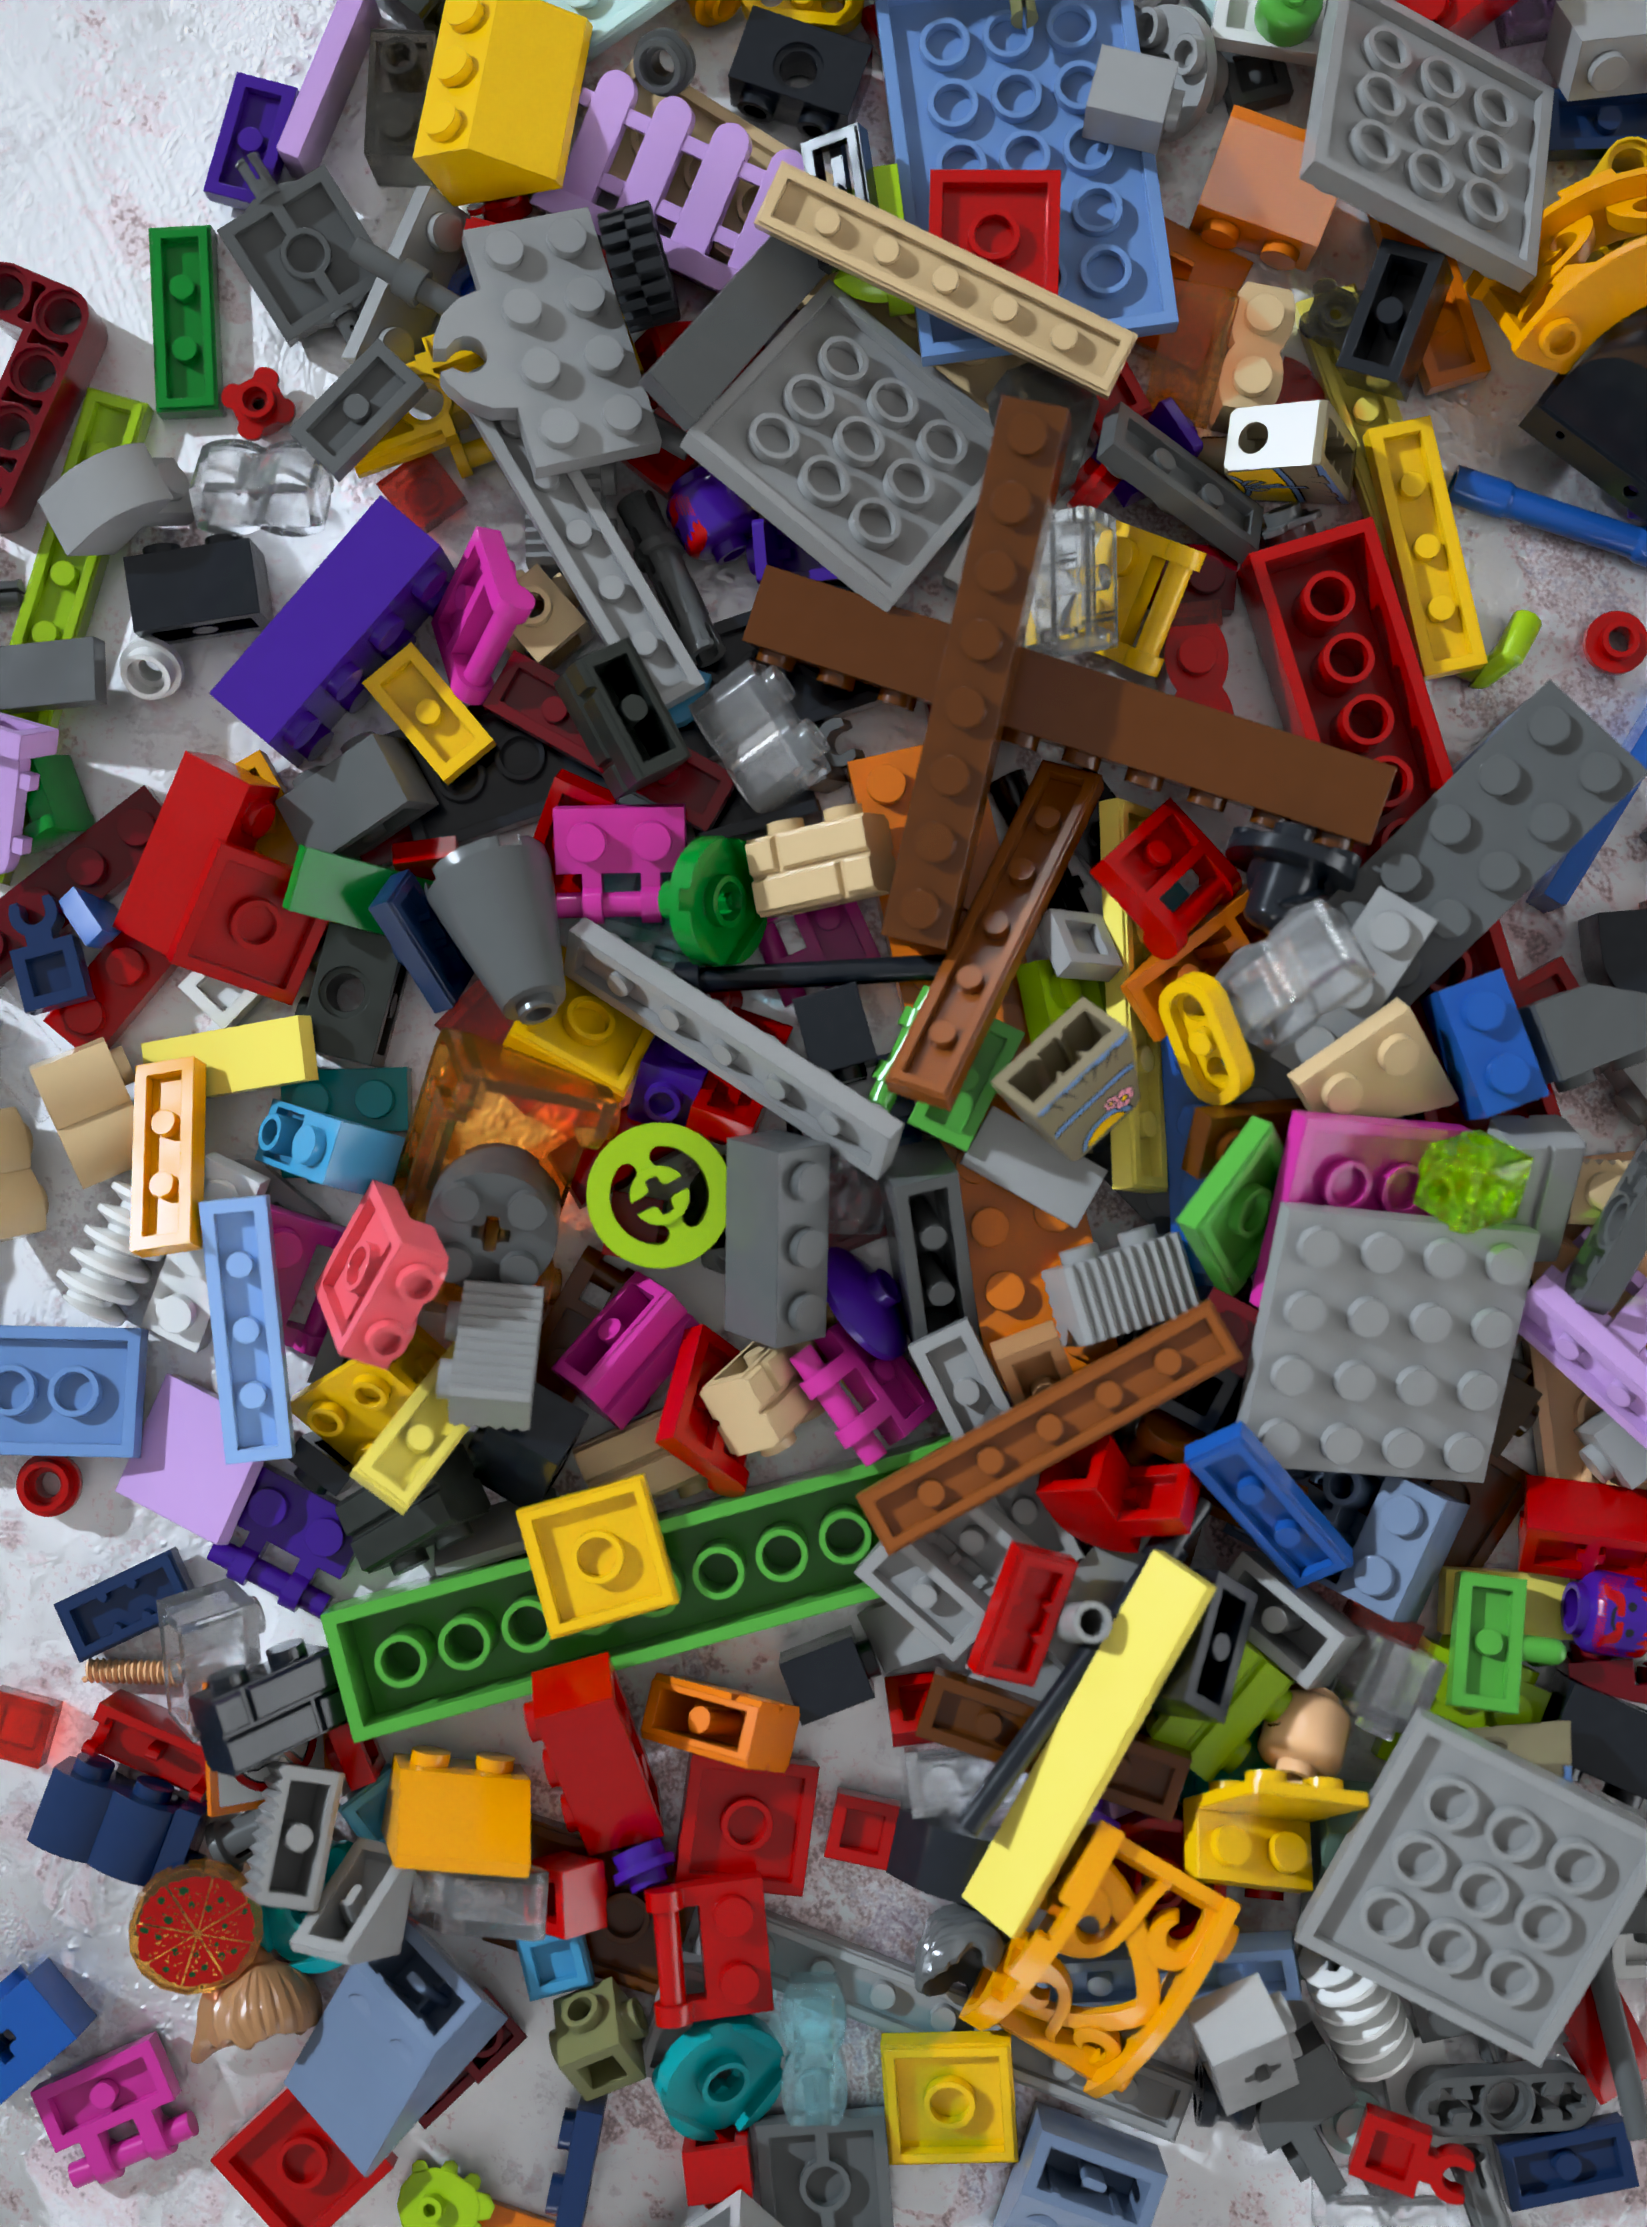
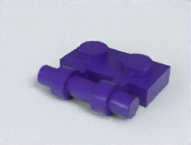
M264 1462L237 1523V1526L249 1532L242 1547L231 1542L228 1545L213 1544L207 1560L228 1570L227 1578L243 1586L249 1581L278 1596L277 1604L294 1613L300 1608L321 1619L320 1615L327 1610L333 1596L312 1585L318 1572L321 1569L338 1579H342L348 1572L355 1554L350 1545L353 1538L346 1535L335 1511L339 1500L328 1494L320 1495L315 1493L297 1478ZM269 1543L300 1558L292 1574L262 1559Z

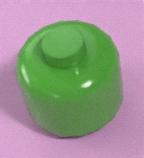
M1258 0L1254 16L1257 31L1267 42L1279 47H1292L1301 44L1312 35L1323 10V0Z

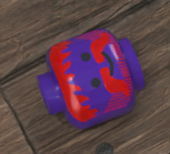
M699 466L677 479L671 486L673 496L668 501L666 515L683 544L686 553L698 561L715 559L718 565L729 564L746 554V546L749 545L748 538L752 536V520L760 519L759 513L751 509V506L703 466Z
M1596 1569L1595 1572L1584 1576L1582 1580L1577 1579L1576 1582H1569L1561 1600V1623L1564 1631L1567 1634H1572L1574 1642L1583 1652L1629 1659L1641 1658L1647 1653V1580Z

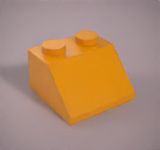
M426 1745L412 1747L411 1754L393 1753L381 1832L394 1868L529 1878L531 1866V1780L521 1764H514L515 1758L513 1756L500 1752L482 1751L476 1754V1760L450 1758L451 1752L449 1750Z

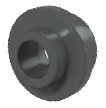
M660 27L649 31L638 41L634 51L633 68L638 82L647 91L657 96L669 97L681 93L691 84L695 75L696 60L690 43L681 33L671 28ZM661 50L667 51L674 62L673 72L667 71L661 65L659 58Z

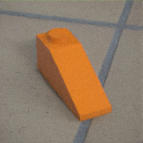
M1247 883L1242 884L1241 890L1230 902L1216 905L1188 934L1187 944L1174 958L1162 960L1150 954L1120 986L1123 994L1154 1042L1161 1041L1168 1036L1159 1014V998L1167 985L1187 973L1201 972L1213 977L1226 990L1290 938L1264 933L1246 921L1243 913L1249 895Z

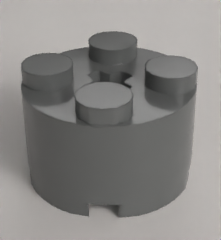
M504 1143L480 1144L466 1150L464 1155L455 1159L452 1163H448L441 1170L435 1181L425 1219V1224L434 1226L449 1257L448 1270L444 1281L455 1283L462 1288L464 1280L533 1286L549 1265L556 1249L561 1213L560 1190L553 1176L552 1178L535 1156L529 1151L514 1145ZM487 1216H495L498 1217L499 1220H491L488 1219Z

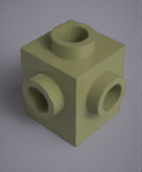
M613 1977L594 1982L593 1986L579 1989L553 2000L555 2029L549 2032L551 2052L559 2069L586 2102L646 2079L642 2038L648 2036L647 2018L639 2000L636 1997L629 1999Z

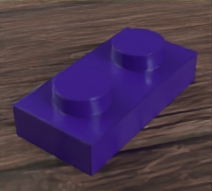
M241 72L236 73L203 188V192L209 201L241 210L248 208L253 199H255V196L240 172L236 170L235 165L241 158H244L256 179H260L247 157L252 152L259 153L261 160L277 185L279 184L284 162L276 147L299 94L297 87Z

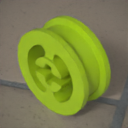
M648 1123L633 1127L609 1142L592 1166L586 1191L587 1208L591 1223L604 1244L616 1255L630 1263L657 1269L686 1264L710 1249L726 1227L727 1166L715 1147L700 1134L689 1128L672 1123ZM655 1147L672 1148L688 1156L701 1171L706 1186L705 1208L698 1222L694 1225H686L682 1218L690 1198V1192L687 1187L669 1197V1202L672 1206L669 1211L661 1213L656 1206H650L637 1213L643 1221L652 1225H664L667 1228L668 1236L661 1243L644 1242L628 1234L616 1221L610 1204L611 1183L618 1168L623 1164L631 1165L636 1173L629 1188L630 1203L639 1200L648 1193V1187L645 1183L648 1179L656 1177L657 1181L661 1184H667L681 1177L680 1173L673 1168L652 1164L649 1154Z

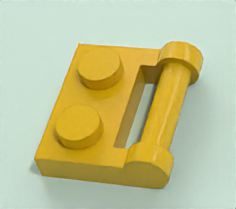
M1110 518L1063 640L1114 660L1133 670L1157 678L1164 659L1159 657L1191 574L1193 570L1200 571L1206 553ZM1167 560L1169 561V563L1167 565L1162 581L1160 583V586L1150 608L1149 614L1147 616V619L1137 641L1136 647H1134L1132 645L1134 643L1139 627L1141 625V622L1151 600L1152 594L1154 592V589L1164 567L1165 561Z

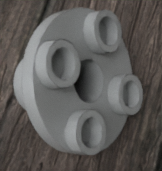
M1163 4L1156 7L1146 6L1135 14L1140 52L1178 61L1179 65L1174 89L1186 91L1176 132L1167 130L1162 132L1160 143H1168L1188 134L1200 121L1205 111L1210 114L1213 112L1214 107L1221 101L1226 92L1229 81V68L1224 55L1220 51H1216L1210 27L1198 12L1189 7L1174 4Z

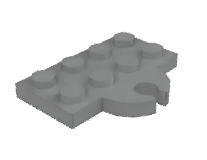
M584 207L463 230L462 245L476 291L458 298L441 315L433 337V362H446L454 353L468 350L478 354L485 362V365L480 370L470 373L454 368L440 372V386L445 394L468 413L488 420H516L534 479L659 453L662 439L647 392L638 383L642 376L589 208Z

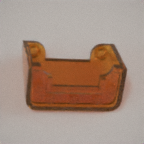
M445 1027L441 1030L436 1040L391 1186L396 1187L409 1217L425 1223L431 1195L441 1170L448 1163L450 1164L455 1159L464 1155L465 1151L486 1143H504L529 1151L539 1160V1164L547 1171L552 1178L553 1176L560 1190L562 1212L583 1149L597 1150L602 1146L605 1139L611 1140L615 1136L620 1122V1103L616 1101L612 1090L607 1085L473 1032ZM487 1216L488 1219L499 1220L498 1217ZM553 1258L533 1285L544 1287L543 1318L548 1305L553 1306L556 1299L559 1298L562 1287V1272L560 1268L554 1267ZM444 1281L436 1296L424 1304L421 1310L447 1314L449 1301H462L463 1288L455 1283Z

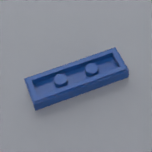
M1242 1420L1185 1446L1184 1463L1296 1589L1353 1566L1352 1547Z

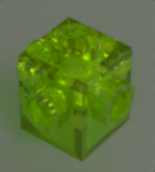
M1480 1129L1464 1131L1458 1136L1430 1143L1419 1164L1418 1174L1420 1179L1413 1204L1434 1215L1439 1221L1448 1224V1230L1462 1234H1471L1477 1230L1517 1218L1534 1158Z

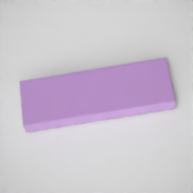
M337 0L276 147L291 178L296 180L302 178L318 168L322 162L382 17L376 0Z

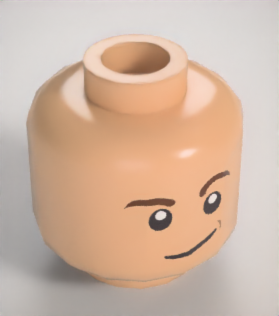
M1298 1682L1293 1683L1289 1688L1293 1697L1284 1713L1276 1721L1270 1723L1264 1719L1262 1721L1257 1742L1259 1754L1262 1760L1271 1768L1286 1772L1287 1782L1302 1784L1303 1779L1312 1777L1334 1778L1343 1767L1351 1731L1350 1716L1339 1704V1698L1334 1692L1325 1687L1306 1690Z

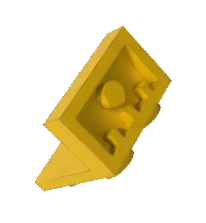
M417 1324L415 1333L406 1350L401 1356L392 1361L388 1370L351 1359L292 1395L290 1399L292 1413L355 1467L446 1352V1349Z
M1271 1769L1245 1772V1781L1217 1780L1209 1782L1208 1792L1183 1798L1185 1874L1200 1883L1296 1894L1313 1891L1310 1822L1367 1809L1370 1807L1369 1793L1344 1790L1343 1780L1332 1777H1312L1303 1779L1302 1784L1287 1782L1286 1772Z

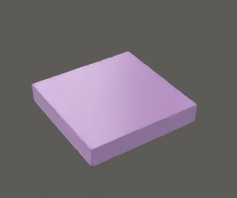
M167 1373L143 1426L141 1458H129L115 1491L215 1545H228L265 1461L226 1465L219 1395L178 1374Z

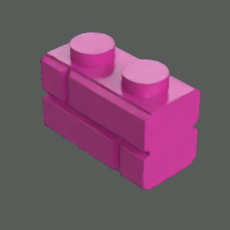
M635 1271L618 1293L606 1304L551 1367V1370L588 1407L618 1429L623 1430L633 1417L638 1416L646 1409L650 1397L674 1370L684 1330L700 1324L687 1312V1309L671 1292L639 1271Z

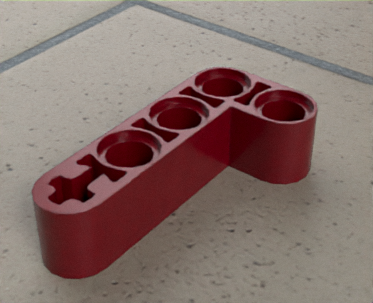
M2 261L0 262V329L11 338L17 340L0 379V533L7 534L18 531L31 518L38 502L37 500L40 498L105 352L108 332L100 316L82 294L69 286L17 264ZM23 293L22 300L16 307L4 311L5 303L11 296ZM74 317H81L80 324L76 330L70 334L60 335L61 328L66 321ZM56 373L55 381L50 388L43 392H35L36 384L40 378L46 374ZM29 429L30 435L25 445L19 449L10 450L11 440L20 431ZM5 464L12 472L9 473L2 465Z

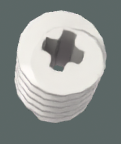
M113 1180L110 1186L123 1200L120 1206L99 1203L97 1209L108 1220V1226L103 1228L86 1224L83 1231L96 1244L94 1249L72 1247L70 1254L81 1264L80 1272L59 1269L56 1275L69 1288L66 1294H62V1297L70 1305L101 1322L122 1326L126 1315L117 1304L131 1306L136 1304L139 1299L138 1291L130 1282L144 1284L149 1282L152 1277L151 1269L142 1259L160 1261L165 1255L142 1258L130 1252L132 1184Z
M1303 1947L1298 1959L1300 1973L1306 1980L1308 1993L1314 2000L1315 2010L1321 2017L1323 2029L1329 2036L1330 2046L1337 2056L1339 2067L1348 2077L1359 2082H1377L1393 2076L1406 2065L1413 2054L1415 2044L1413 2029L1410 2021L1407 2019L1405 2008L1399 1999V1995Z

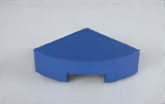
M75 886L58 901L61 905V910L85 946L101 949L121 933V931L112 927L118 914L115 904Z

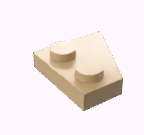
M1398 998L1287 1074L1291 1084L1309 1112L1393 1119L1451 1106L1459 1100L1410 1007Z

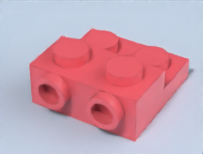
M373 1179L318 1278L314 1290L339 1355L388 1370L392 1361L401 1356L410 1343L416 1330L417 1316L423 1305L431 1301L442 1286L448 1270L449 1257L434 1226L411 1219L396 1187Z

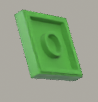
M1254 1115L1176 1220L1215 1288L1233 1297L1240 1291L1258 1265L1284 1151V1146L1273 1124Z

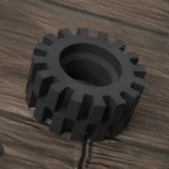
M649 200L597 214L602 244L607 256L606 260L629 332L633 334L681 320L678 299L674 290L675 287L669 270L667 256Z

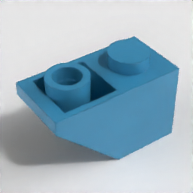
M273 1098L269 1113L262 1121L259 1129V1147L255 1160L321 1185L364 1195L372 1179L390 1186L392 1185L406 1138Z

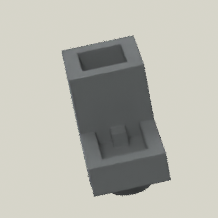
M1313 2021L1297 2029V2031H1294L1303 2056L1294 2059L1299 2084L1256 2103L1254 2125L1268 2155L1281 2147L1300 2182L1312 2176L1323 2197L1326 2199L1348 2185L1315 2127L1359 2100Z

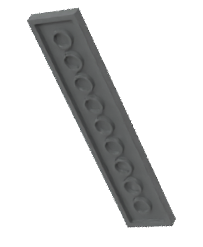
M1549 679L1359 869L1353 891L1347 892L1338 889L1307 920L1304 931L1299 935L1291 936L1229 998L1254 1064V1079L1247 1091L1234 1099L1233 1104L1300 1098L1287 1077V1074L1293 1070L1270 1055L1379 886L1438 920V923L1383 1006L1385 1007L1398 998L1410 1007L1647 776V769ZM1111 1145L1100 1153H1086L1083 1157L1108 1170L1104 1180L1112 1187ZM1167 1188V1192L1151 1194L1115 1190L1148 1224H1155L1158 1234L1171 1232L1169 1188Z

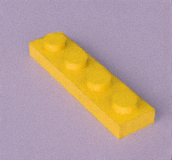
M1431 416L1369 428L1362 436L1403 615L1424 681L1481 669L1488 661Z

